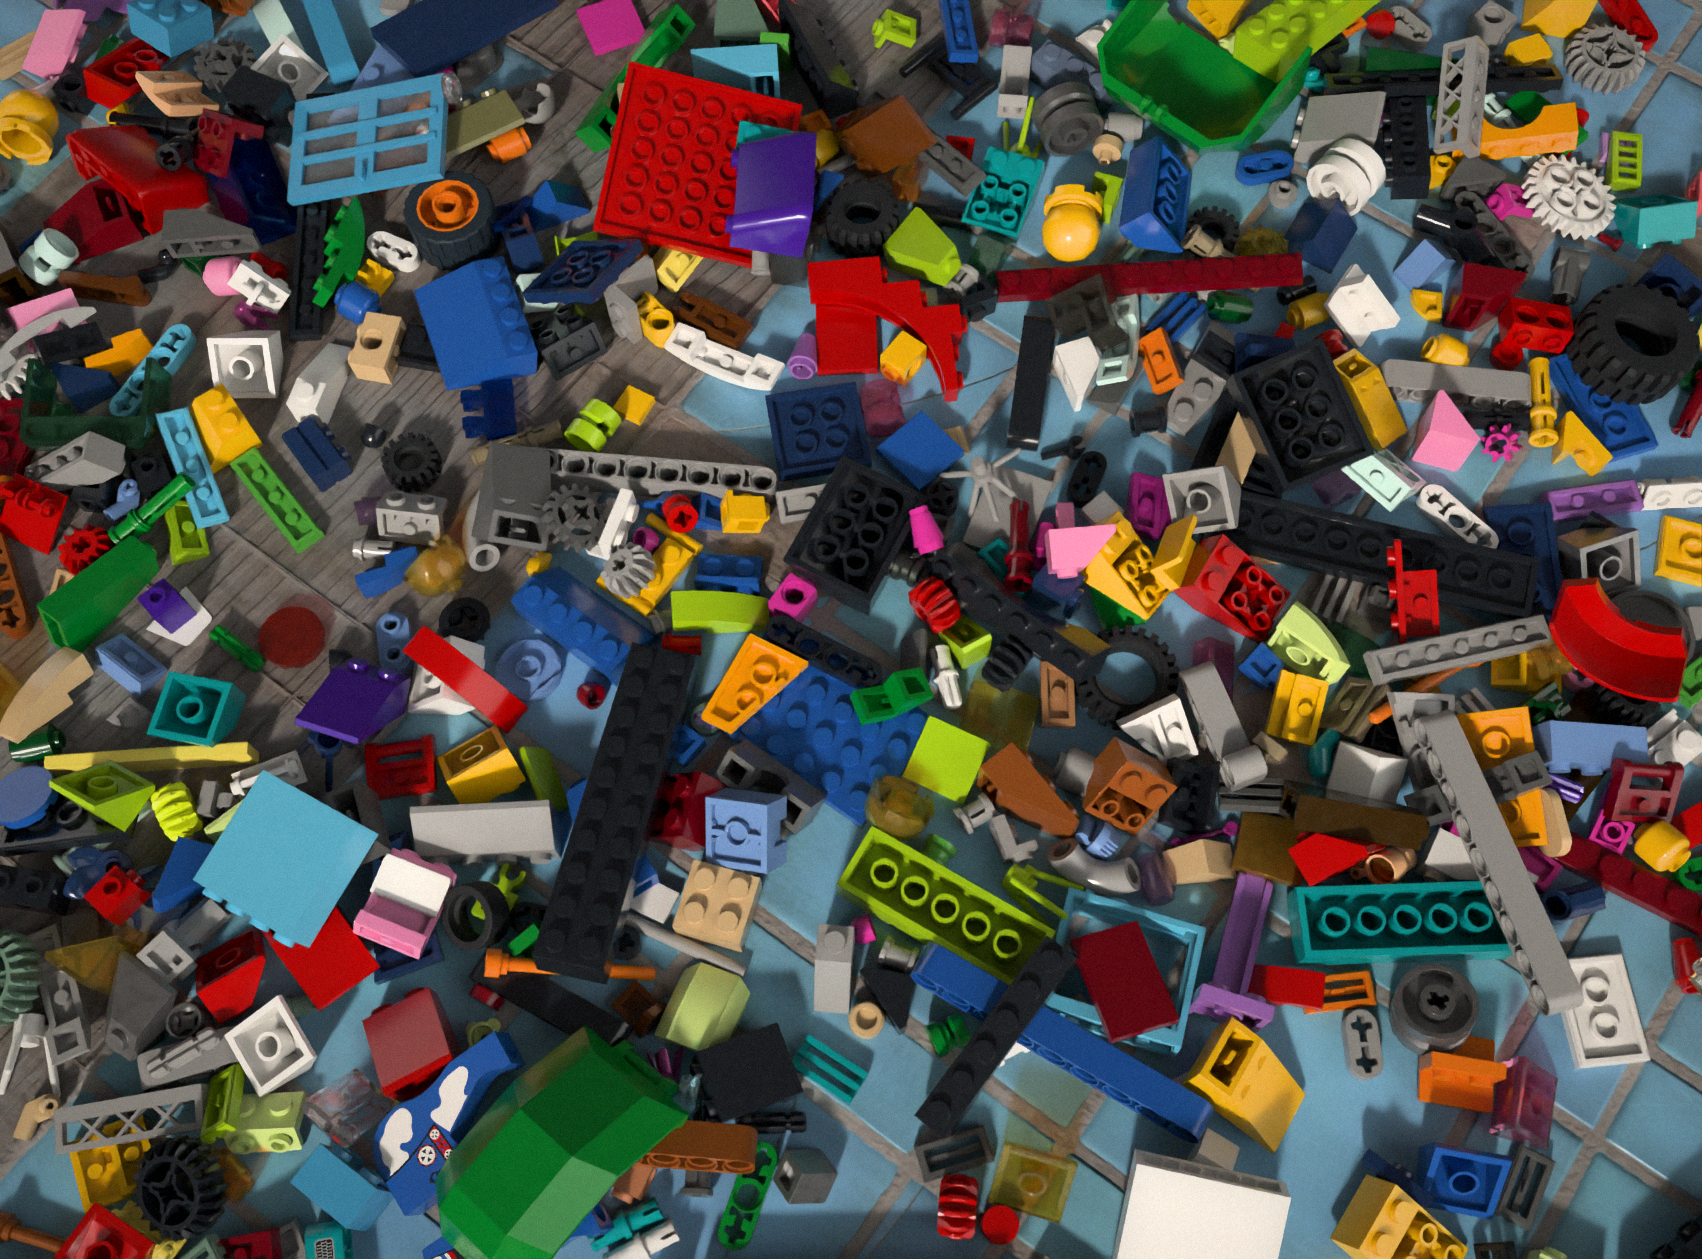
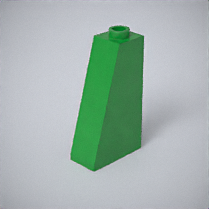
M130 535L39 602L36 606L51 643L59 649L66 646L83 653L160 571L156 559L158 554L154 547L148 542L144 541L142 543Z

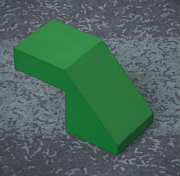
M922 667L893 672L883 685L854 690L849 697L861 725L891 720L932 699L934 694Z

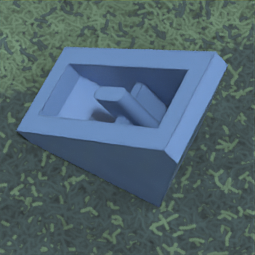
M1424 239L1394 271L1393 276L1410 292L1412 289L1420 290L1455 266L1458 260L1438 241Z

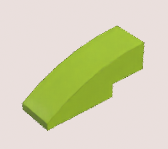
M671 591L673 632L705 629L706 634L765 631L770 620L768 598L722 591Z

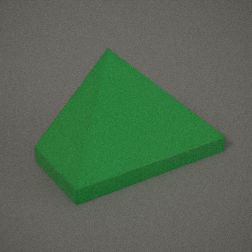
M1091 586L1090 592L1101 630L1107 632L1114 626H1118L1121 629L1125 625L1145 624L1149 620L1141 618Z

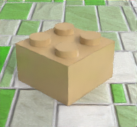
M694 859L672 924L675 933L683 937L743 953L763 888L760 877Z

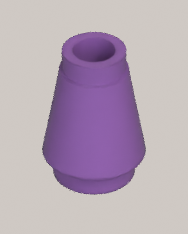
M805 333L799 336L787 363L790 374L797 379H809L817 371V340L811 334Z

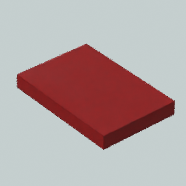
M816 304L818 376L878 374L876 315L854 307L836 304Z

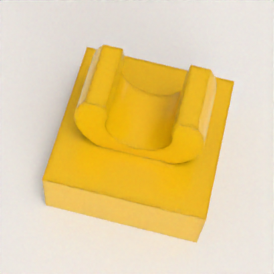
M367 259L353 281H359L374 289L381 297L395 280L392 271L371 259Z

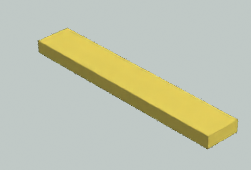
M247 741L218 743L213 748L200 745L56 754L45 756L44 768L57 777H61L109 760L131 772L258 764L259 752Z

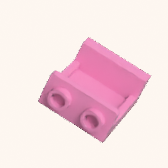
M392 848L390 854L451 878L452 883L448 894L455 887L457 874L453 873L449 866L439 862L431 864L422 860L417 853L409 849H402L400 851ZM371 893L364 909H360L354 920L353 933L419 960L442 914L444 902L437 917L434 918Z

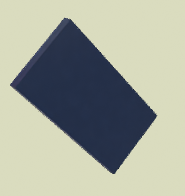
M422 0L371 27L370 30L372 37L415 78H420L440 72L559 5L558 0Z

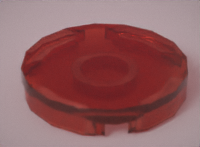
M290 606L279 609L263 623L258 636L259 647L265 658L278 668L287 669L295 667L298 669L307 666L320 655L324 649L326 632L325 626L314 612L305 607Z

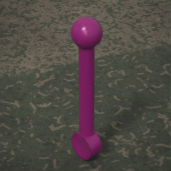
M1229 821L1223 828L1183 839L1174 837L1171 840V847L1176 848L1200 839H1208L1223 834L1234 836L1239 828L1237 823Z

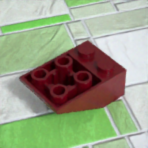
M103 178L87 183L43 222L45 229L51 228L60 231L73 241L78 248L79 257L71 265L144 240L136 213L130 209L127 198Z

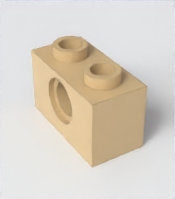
M366 312L364 321L359 324L357 329L355 346L350 349L348 354V364L351 366L357 379L392 384L398 368L396 357L400 354V345L406 331L402 317Z

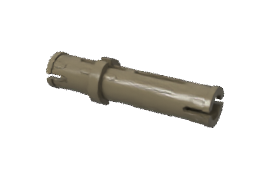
M558 419L542 426L526 427L525 431L492 442L539 448V446L564 439L565 436ZM489 443L469 448L476 467L486 463Z

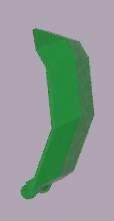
M587 1025L583 1026L516 1078L448 1156L435 1179L441 1236L465 1259H553L617 1179L674 1129L683 1127L690 1114L671 1099L677 1092L679 1084L671 1077L665 1078L635 1052V1046L625 1039L616 1046L611 1047Z

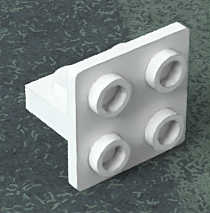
M1358 264L1350 265L1324 303V308L1354 348L1362 347L1372 331L1396 327L1401 319L1370 275L1364 274Z

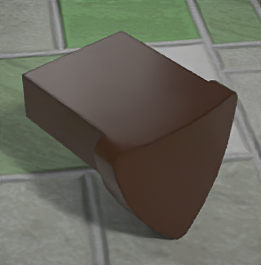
M635 979L610 1006L635 1029L634 1034L639 1039H642L659 1024L667 1004L659 1002Z

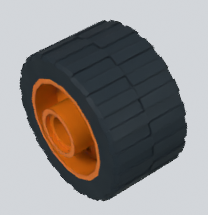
M458 170L445 171V179L418 183L410 190L408 197L405 199V208L403 209L405 222L420 256L431 266L441 270L455 271L473 261L489 259L498 248L499 241L502 238L498 213L489 188L486 187L481 179L476 178L475 175Z

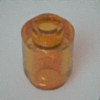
M229 1148L211 1150L212 1155H221L218 1161L220 1168H228L223 1174V1178L231 1184L224 1192L229 1196V1201L232 1204L237 1203L250 1192L255 1184V1180L251 1177L252 1171Z

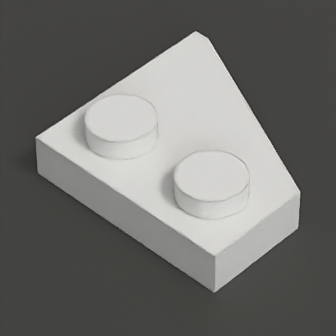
M1175 694L1116 721L1124 732L1134 738L1165 765L1167 759L1172 757L1186 761L1199 754L1181 700Z

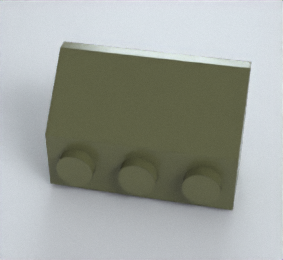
M496 86L481 92L482 98L471 102L470 98L454 105L456 110L448 113L447 160L526 123L506 89L497 91ZM429 122L424 124L427 133L429 131Z

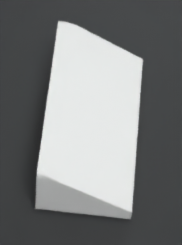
M386 853L370 892L436 918L451 888L452 879Z

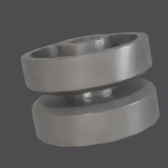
M1070 81L1058 84L1047 90L1036 100L1031 114L1047 153L1055 157L1071 156L1089 148L1095 143L1096 138L1103 133L1105 125L1089 87L1081 82Z
M1439 964L1419 965L1406 972L1398 983L1395 995L1390 1003L1388 1018L1394 1035L1403 1046L1419 1055H1425L1431 1051L1452 1054L1462 1047L1478 1019L1479 1000L1475 988L1467 978L1451 967Z

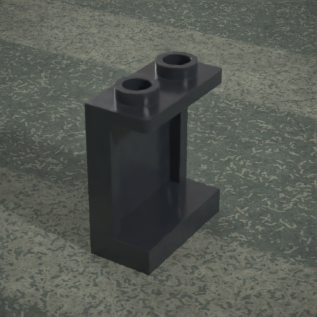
M778 1022L697 1051L692 1057L693 1064L689 1066L694 1084L696 1086L701 1085L705 1097L702 1100V1106L708 1121L713 1120L716 1123H727L781 1101L785 1103L795 1099L804 1092Z

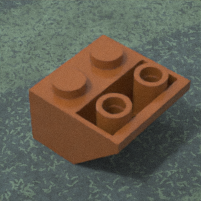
M1114 737L1094 760V770L1088 781L1082 807L1084 811L1135 836L1178 787L1164 763Z

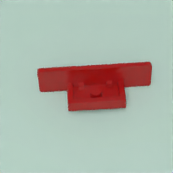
M1392 539V546H1386L1387 566H1394V579H1388L1389 599H1396V612H1390L1391 632H1397L1398 644L1407 643V637L1440 636L1437 570L1403 571L1401 539Z

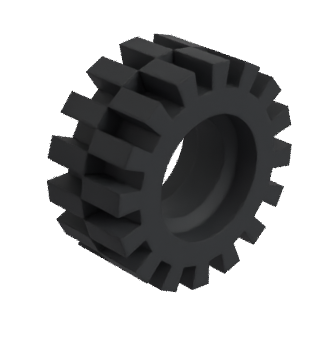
M1208 206L1203 207L1201 212L1199 209L1194 211L1193 216L1190 215L1188 218L1186 233L1192 226L1198 224L1202 227V231L1212 230L1220 234L1223 247L1230 253L1234 252L1240 234V229H1238L1239 223L1238 221L1234 222L1235 216L1233 214L1226 216L1228 210L1224 208L1221 212H1217V206H1213L1211 211H1209ZM1192 251L1191 255L1194 254L1196 257L1199 256L1197 253Z
M411 432L408 433V438L404 439L403 434L398 435V442L391 439L388 442L391 449L384 447L383 453L385 456H381V462L390 483L394 484L396 489L401 490L403 487L405 492L411 493V488L414 487L416 492H420L421 485H425L427 489L431 486L430 480L437 481V473H441L442 470L440 465L442 461L435 444H433L429 437L425 439L423 434L418 433L417 438H415L414 433ZM416 454L424 458L423 464L415 470L406 471L401 468V462L407 456Z
M1598 683L1592 686L1589 695L1593 697L1590 701L1592 706L1599 707L1596 713L1598 715L1604 714L1606 716L1604 721L1608 724L1614 721V725L1641 727L1658 712L1657 710L1661 706L1656 701L1626 696Z

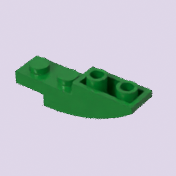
M353 197L348 207L344 204L341 205L334 218L339 222L337 227L332 224L323 239L328 242L323 252L329 256L324 264L328 272L326 275L320 273L313 286L317 293L312 301L322 308L332 296L335 288L339 289L344 283L349 284L355 279L361 264L365 244V224L360 201Z

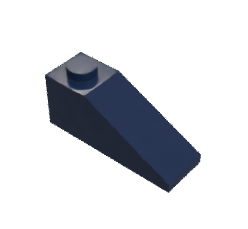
M522 199L496 206L498 222L516 274L532 273L539 267L545 266Z

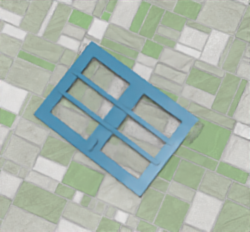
M440 73L295 102V110H291L288 113L289 122L293 127L287 201L292 206L445 179L448 103L455 104L462 101V88L456 74Z

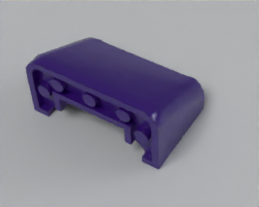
M801 131L739 144L738 149L732 150L730 167L736 168L737 181L733 215L727 214L725 233L730 234L729 247L802 258L813 212L816 133Z

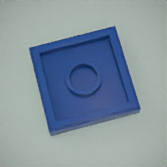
M922 410L876 448V454L914 490L920 493L939 478L940 473L946 472L960 460L965 452Z

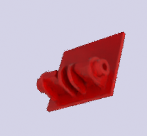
M14 473L12 481L0 482V497L6 500L0 518V532L46 555H50L69 496L21 474Z

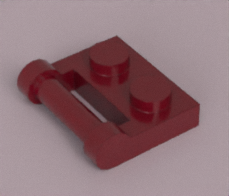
M1615 758L1611 763L1613 778L1603 816L1611 821L1654 823L1665 820L1671 823L1684 777L1683 765L1676 761L1653 764L1632 762L1627 758ZM1632 776L1663 778L1662 786L1634 785L1630 783Z

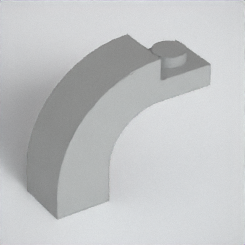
M1004 45L997 117L1024 119L1028 103L1032 47Z

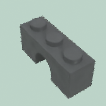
M747 739L728 749L714 775L733 789L786 795L787 818L781 820L780 824L794 834H797L813 822L827 797Z

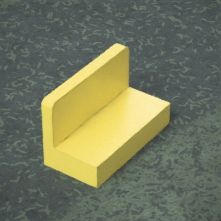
M661 247L652 259L657 279L670 293H674L680 289L704 257Z

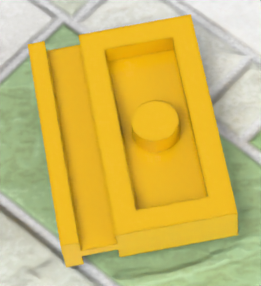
M1283 669L1280 670L1264 733L1278 739L1312 747L1315 744L1329 682L1298 673L1294 674Z

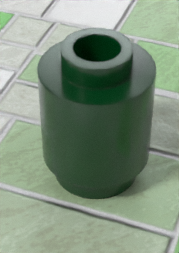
M1216 290L1206 302V311L1209 318L1213 321L1241 324L1242 322L1249 321L1253 314V302L1244 294Z
M49 724L34 730L18 744L9 740V752L17 763L22 761L25 764L45 760V756L62 754L63 748L66 747V738L61 729H57L55 725Z

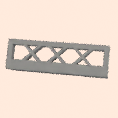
M1478 35L1443 44L1433 148L1436 154L1461 150L1467 158L1480 156L1489 48ZM1465 49V55L1456 65L1451 62L1452 52ZM1459 73L1463 76L1462 82L1454 91H1451L1449 83ZM1457 100L1460 102V108L1449 118L1446 116L1447 109ZM1454 126L1457 129V140L1444 143V136Z
M200 1083L54 1109L55 1155L201 1130L210 1084ZM195 1103L196 1122L183 1124L173 1116L181 1105ZM155 1110L163 1117L153 1130L146 1131L136 1123L144 1112ZM119 1117L126 1124L115 1137H109L100 1130V1127L108 1118ZM168 1121L174 1125L163 1128ZM81 1123L89 1129L79 1143L67 1145V1125ZM131 1128L137 1131V1133L127 1134ZM94 1135L100 1138L98 1140L90 1141Z

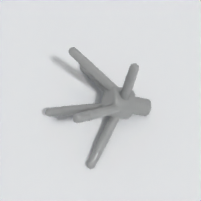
M1017 447L992 463L984 461L980 456H975L971 460L972 466L970 470L940 473V478L972 477L974 485L968 517L972 518L976 508L979 489L983 487L994 522L999 521V516L989 485L995 484L1015 501L1020 500L1021 502L1022 498L995 477L993 469L1018 455L1022 450Z

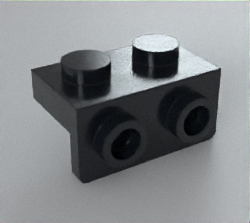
M1177 757L1167 759L1166 768L1178 788L1159 808L1157 823L1188 835L1210 831L1215 819L1214 807L1216 793L1220 784V767L1214 764L1200 767Z

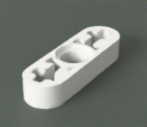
M1436 484L1427 485L1422 489L1416 499L1417 509L1448 537L1477 544V541L1484 539L1487 543L1482 546L1497 548L1499 543L1497 534L1446 489ZM1433 497L1438 500L1432 504L1427 501ZM1445 507H1448L1444 515L1440 514L1441 510L1443 511ZM1449 516H1460L1465 522V527L1456 528L1451 525ZM1472 528L1474 531L1467 537L1465 534Z

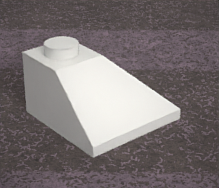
M283 33L250 68L288 84L297 102L306 100V94H312L329 75L328 72Z
M248 330L206 338L214 387L223 383L233 398L278 397L284 361L280 330Z

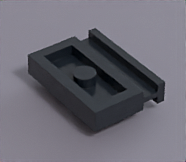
M408 323L400 345V354L396 357L398 366L441 373L426 327Z

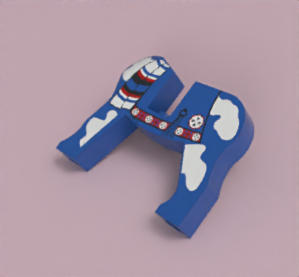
M493 1031L449 1062L438 1079L424 1093L396 1106L384 1117L378 1126L373 1140L374 1162L405 1216L421 1215L438 1204L435 1179L448 1156L466 1136L492 1082L500 1074L510 1070L517 1071L526 1065L509 1033ZM601 1201L598 1202L561 1248L578 1237L604 1235L615 1228ZM442 1236L422 1250L424 1259H465Z

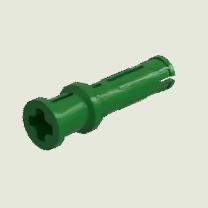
M180 472L177 477L157 492L141 508L129 510L127 517L117 526H111L107 530L108 536L118 545L130 535L138 539L143 533H150L154 527L153 523L187 493L196 488V483L188 474Z

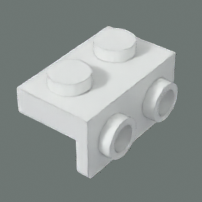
M624 488L620 489L617 499L608 498L606 500L608 506L603 512L610 514L598 542L599 545H596L591 551L586 549L589 555L609 560V552L615 553L619 544L626 545L628 531L638 516L639 505L636 503L634 492Z

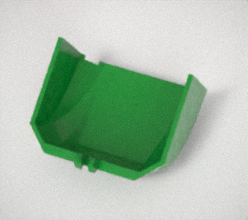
M1130 0L1097 44L1103 86L1107 94L1114 101L1127 107L1181 142L1198 156L1209 152H1241L1270 129L1303 89L1313 50L1310 46L1306 47L1281 82L1275 83L1233 58L1232 54L1187 27L1183 21L1177 23L1167 11V8L1170 6L1167 0Z

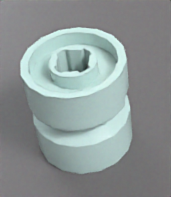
M47 228L36 238L34 245L26 249L18 261L22 270L30 278L40 284L50 286L57 281L61 270L69 268L79 257V251L74 242L66 235L55 229Z

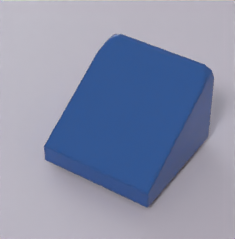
M701 492L692 500V504L698 513V521L694 529L722 531L721 498Z

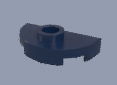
M1368 1149L1362 1157L1365 1169L1369 1168L1377 1174L1376 1178L1399 1186L1422 1208H1428L1435 1198L1412 1180L1413 1175L1403 1166L1397 1163L1391 1165L1371 1149Z

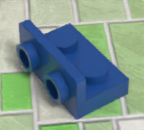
M699 554L697 575L694 577L696 591H722L760 596L763 557Z

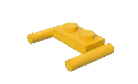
M653 513L647 516L645 523L667 538L653 555V560L657 565L656 570L653 572L656 578L650 580L647 584L649 589L643 588L639 597L632 595L629 599H626L608 590L601 575L595 583L597 587L646 618L652 615L654 608L657 607L694 557L703 549V544L685 533L674 532L665 520Z

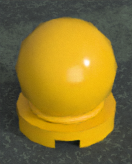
M17 89L10 92L0 102V154L10 160L12 156L25 159L28 165H41L48 162L54 148L52 140L59 129V112L48 97L36 90Z
M1060 185L1055 187L1053 194L1049 196L1046 194L1044 214L1046 217L1041 230L1042 244L1058 261L1072 263L1084 260L1095 250L1099 241L1100 226L1098 220L1102 217L1103 199L1097 191L1094 195L1084 191V185Z

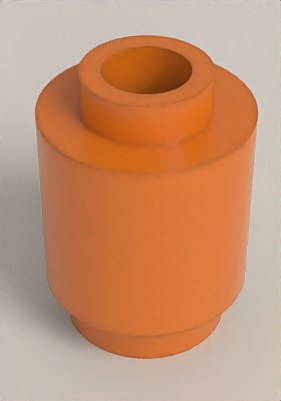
M522 126L489 140L490 144L486 146L494 162L499 160L501 165L527 154L526 150L532 148L528 135Z

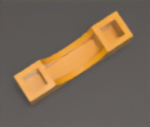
M1576 102L1544 106L1540 115L1533 122L1516 129L1495 127L1483 117L1480 156L1477 157L1481 160H1500L1508 157L1533 156L1535 154L1561 153L1576 150L1579 132ZM1454 126L1450 130V142L1457 140V129ZM1461 150L1451 151V158L1455 163H1460L1465 156Z

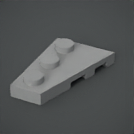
M1386 692L1404 757L1409 759L1407 769L1413 791L1416 792L1437 785L1416 739L1413 722L1414 719L1447 709L1454 712L1455 694Z

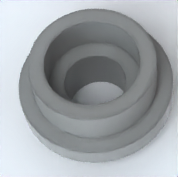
M1287 180L1273 182L1268 190L1269 201L1276 208L1289 207L1296 201L1298 196L1296 186Z

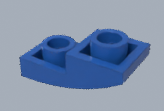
M416 546L397 548L392 553L384 555L386 566L371 567L363 573L355 575L357 587L366 599L400 585L425 565Z

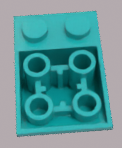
M989 146L981 166L987 178L972 191L961 222L1018 238L1041 187L1045 161Z

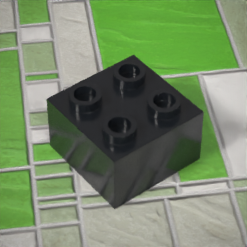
M240 65L221 89L228 102V107L233 111L234 115L264 126L262 137L272 144L279 143L289 148L292 144L295 102H297L290 86Z

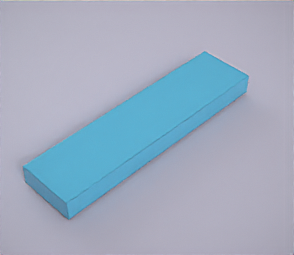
M188 407L156 414V421L177 476L180 472H185L196 483V488L187 493L185 498L197 529L228 522L230 519Z

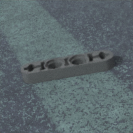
M1463 191L1457 194L1450 207V212L1454 213L1461 209L1469 210L1477 216L1478 223H1484L1490 228V232H1482L1479 229L1478 231L1496 256L1491 264L1496 268H1509L1526 272V279L1521 286L1528 283L1535 271V266L1531 259L1478 195L1471 191ZM1494 245L1506 247L1508 253H1498L1495 251Z

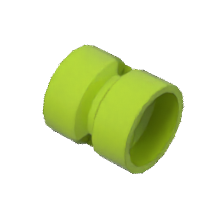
M590 398L579 412L580 418H575L564 432V436L579 451L600 453L607 443L606 437H612L622 423V420L618 413L609 405L598 399Z

